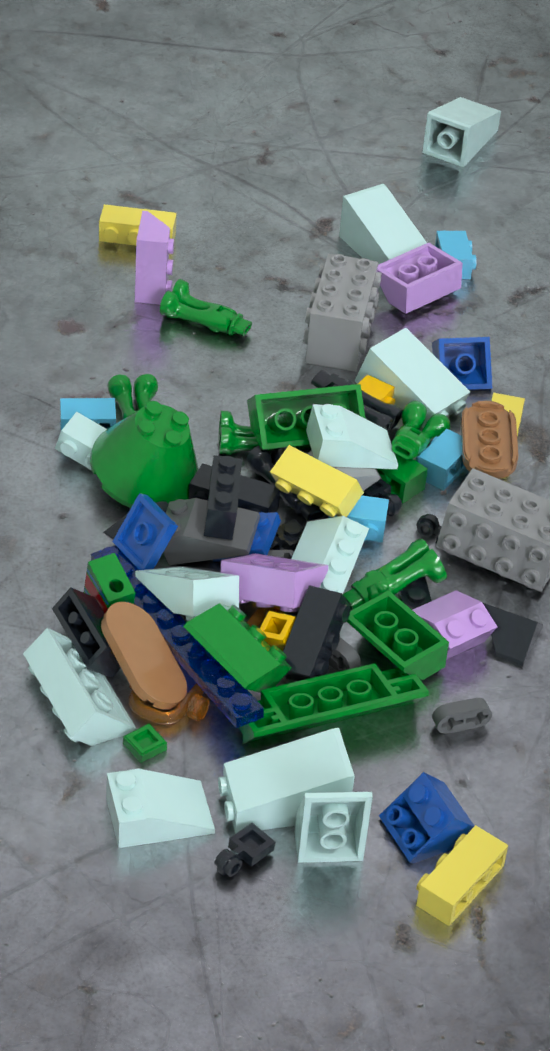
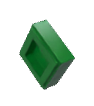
M150 724L123 736V744L140 763L167 750V742Z

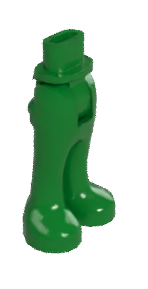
M182 279L175 283L172 292L168 290L164 294L160 304L161 315L168 318L192 321L209 327L215 333L223 332L228 333L227 335H234L236 333L245 336L252 326L251 321L243 319V314H237L235 310L227 306L192 297L190 295L189 283Z
M151 374L141 375L134 382L133 396L138 409L146 406L158 391L157 379ZM115 375L108 381V391L110 396L115 398V402L118 403L122 419L136 412L133 408L132 385L130 378L126 375Z
M412 401L408 403L402 411L403 426L396 432L395 438L392 441L393 452L405 459L419 456L427 448L428 444L432 442L434 437H439L446 429L450 430L449 419L443 414H435L427 421L423 430L420 431L426 419L427 410L421 402Z
M221 411L218 435L219 454L251 451L259 446L251 426L238 425L234 422L231 412ZM310 445L294 447L298 450H312Z
M419 538L412 542L405 552L376 570L366 572L363 578L351 585V590L343 593V596L350 604V609L353 610L388 590L396 595L403 588L421 577L427 576L434 583H441L447 579V574L436 552L433 549L429 550L426 541Z

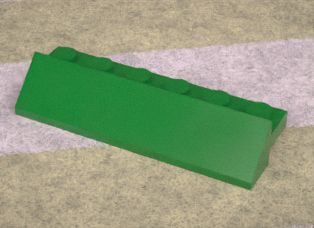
M374 663L261 690V700L233 706L232 718L243 734V744L413 704L427 697L429 691L417 674L409 675L399 668L381 672Z

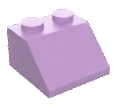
M457 590L413 609L418 616L449 641L447 659L485 642L497 628V625L481 601Z

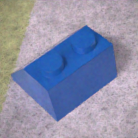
M490 337L439 338L432 342V354L468 390L493 389Z

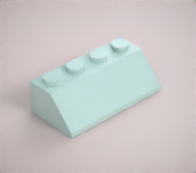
M345 516L309 521L303 530L291 559L328 565V572L319 588L343 594L369 528Z
M46 628L23 653L29 663V671L40 682L41 692L49 698L53 705V713L61 719L65 726L64 732L72 741H80L94 746L125 736L137 729L105 675L87 669L68 637Z

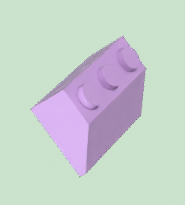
M142 211L136 240L135 302L160 305L164 294L168 290L172 292L173 281L168 280V275L173 273V260L169 259V254H173L174 239L170 238V228L148 211Z
M426 243L379 264L377 272L382 273L380 286L388 303L406 314L461 289L463 263L434 245Z
M256 553L221 560V573L239 575V603L254 601L257 607L264 608L277 605L280 606L281 611L285 612L298 611V607H301L309 585L320 587L328 572V565Z

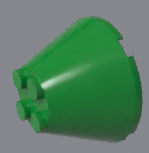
M150 401L146 406L101 433L96 439L90 455L91 469L93 474H96L102 482L101 488L113 499L129 508L132 507L139 493L148 495L154 502L166 501L169 503L178 499H189V483L199 468L188 424V416L184 412L162 405L157 401Z

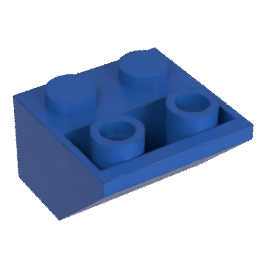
M425 772L379 815L408 861L412 864L453 850L457 839L462 834L467 835L475 826L445 782Z

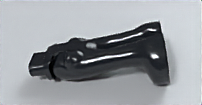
M323 370L318 372L311 381V384L317 388L354 385L355 383L349 379L339 378V375L335 373L330 375ZM361 390L365 419L386 429L387 432H391L401 420L403 409L396 405L385 403Z
M257 446L247 455L246 464L255 474L262 476L270 484L275 485L276 481L270 471L286 448L271 449L269 452V450H261ZM280 490V496L286 506L295 510L297 515L304 516L307 521L324 516L325 513L316 504L307 505L293 492L290 491L289 494H286Z

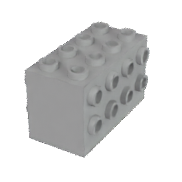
M328 254L326 262L320 264L319 276L316 278L314 292L311 294L310 308H307L305 323H308V329H305L303 344H307L306 363L357 372L361 354H365L366 338L369 339L375 308L377 309L379 293L377 292L380 287L382 273L377 272V261H370L366 258L346 257L341 254Z
M472 468L448 503L436 547L451 555H456L470 561L477 566L498 573L502 577H507L528 588L542 592L550 578V500Z

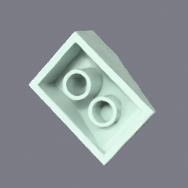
M313 404L306 432L314 458L331 467L398 468V462L392 450V444L386 429L341 406Z
M181 566L135 571V577L173 613L186 615V620L190 621L219 603L229 607L233 604L239 608V575Z
M144 769L107 773L106 800L118 848L215 834V827L200 780Z
M372 792L305 793L297 809L295 823L298 863L363 861L373 798Z

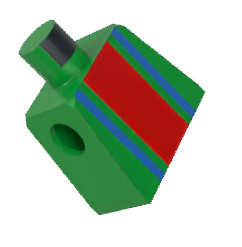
M115 553L88 562L84 593L95 597L104 613H106L111 605L117 602L134 604V588Z

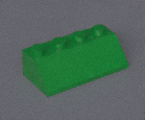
M361 384L252 396L247 400L250 426L260 449L270 450L287 448L289 445L292 447L310 445L306 429L313 404L341 406L365 418Z

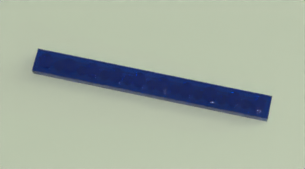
M116 545L91 553V561L112 553L116 554L134 588V605L145 610L153 618L174 658L236 728L264 718V708L183 627L187 622L179 614L173 613L135 577V571H138V568Z

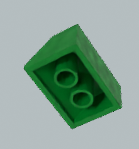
M389 590L350 611L347 623L404 673L409 675L417 674L419 679L424 680L445 668L449 641Z
M219 603L191 619L183 626L247 690L261 693L263 689L275 687L292 668L285 661L287 658L286 654L275 645L271 647L264 640L267 637L265 633L257 626L247 624L244 621L246 615L233 604L229 607Z

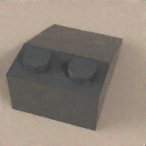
M193 498L169 502L166 514L178 527L163 552L168 565L249 555L260 520L259 512L238 508L233 540L203 536L207 500Z

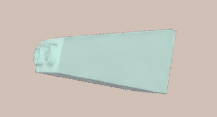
M462 97L427 113L422 153L464 167L498 131L501 111Z
M380 184L343 196L339 237L362 258L377 261L379 265L427 243L386 185Z
M407 328L371 347L355 379V382L358 384L366 375H370L394 386V405L401 409H404L412 401L421 402L427 410L426 419L422 425L423 428L427 421L435 414L440 413L447 418L453 413L458 415L466 407L467 403L465 401L470 394V391Z
M334 728L224 763L223 777H218V788L220 796L226 797L227 801L224 805L227 821H232L236 834L251 823L261 830L295 826L297 809L305 793L353 792L355 776L340 729Z

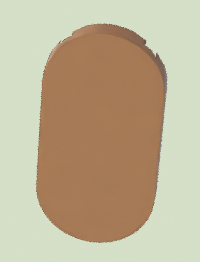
M478 401L472 403V407H466L462 412L461 418L462 461L464 466L469 471L474 468L498 479L511 475L515 471L518 462L517 426L514 413L511 410L508 412L504 409V405L493 401Z
M128 602L114 603L104 614L101 628L133 691L144 702L148 699L154 703L152 706L158 709L167 710L176 707L187 693V682L153 618L139 606Z

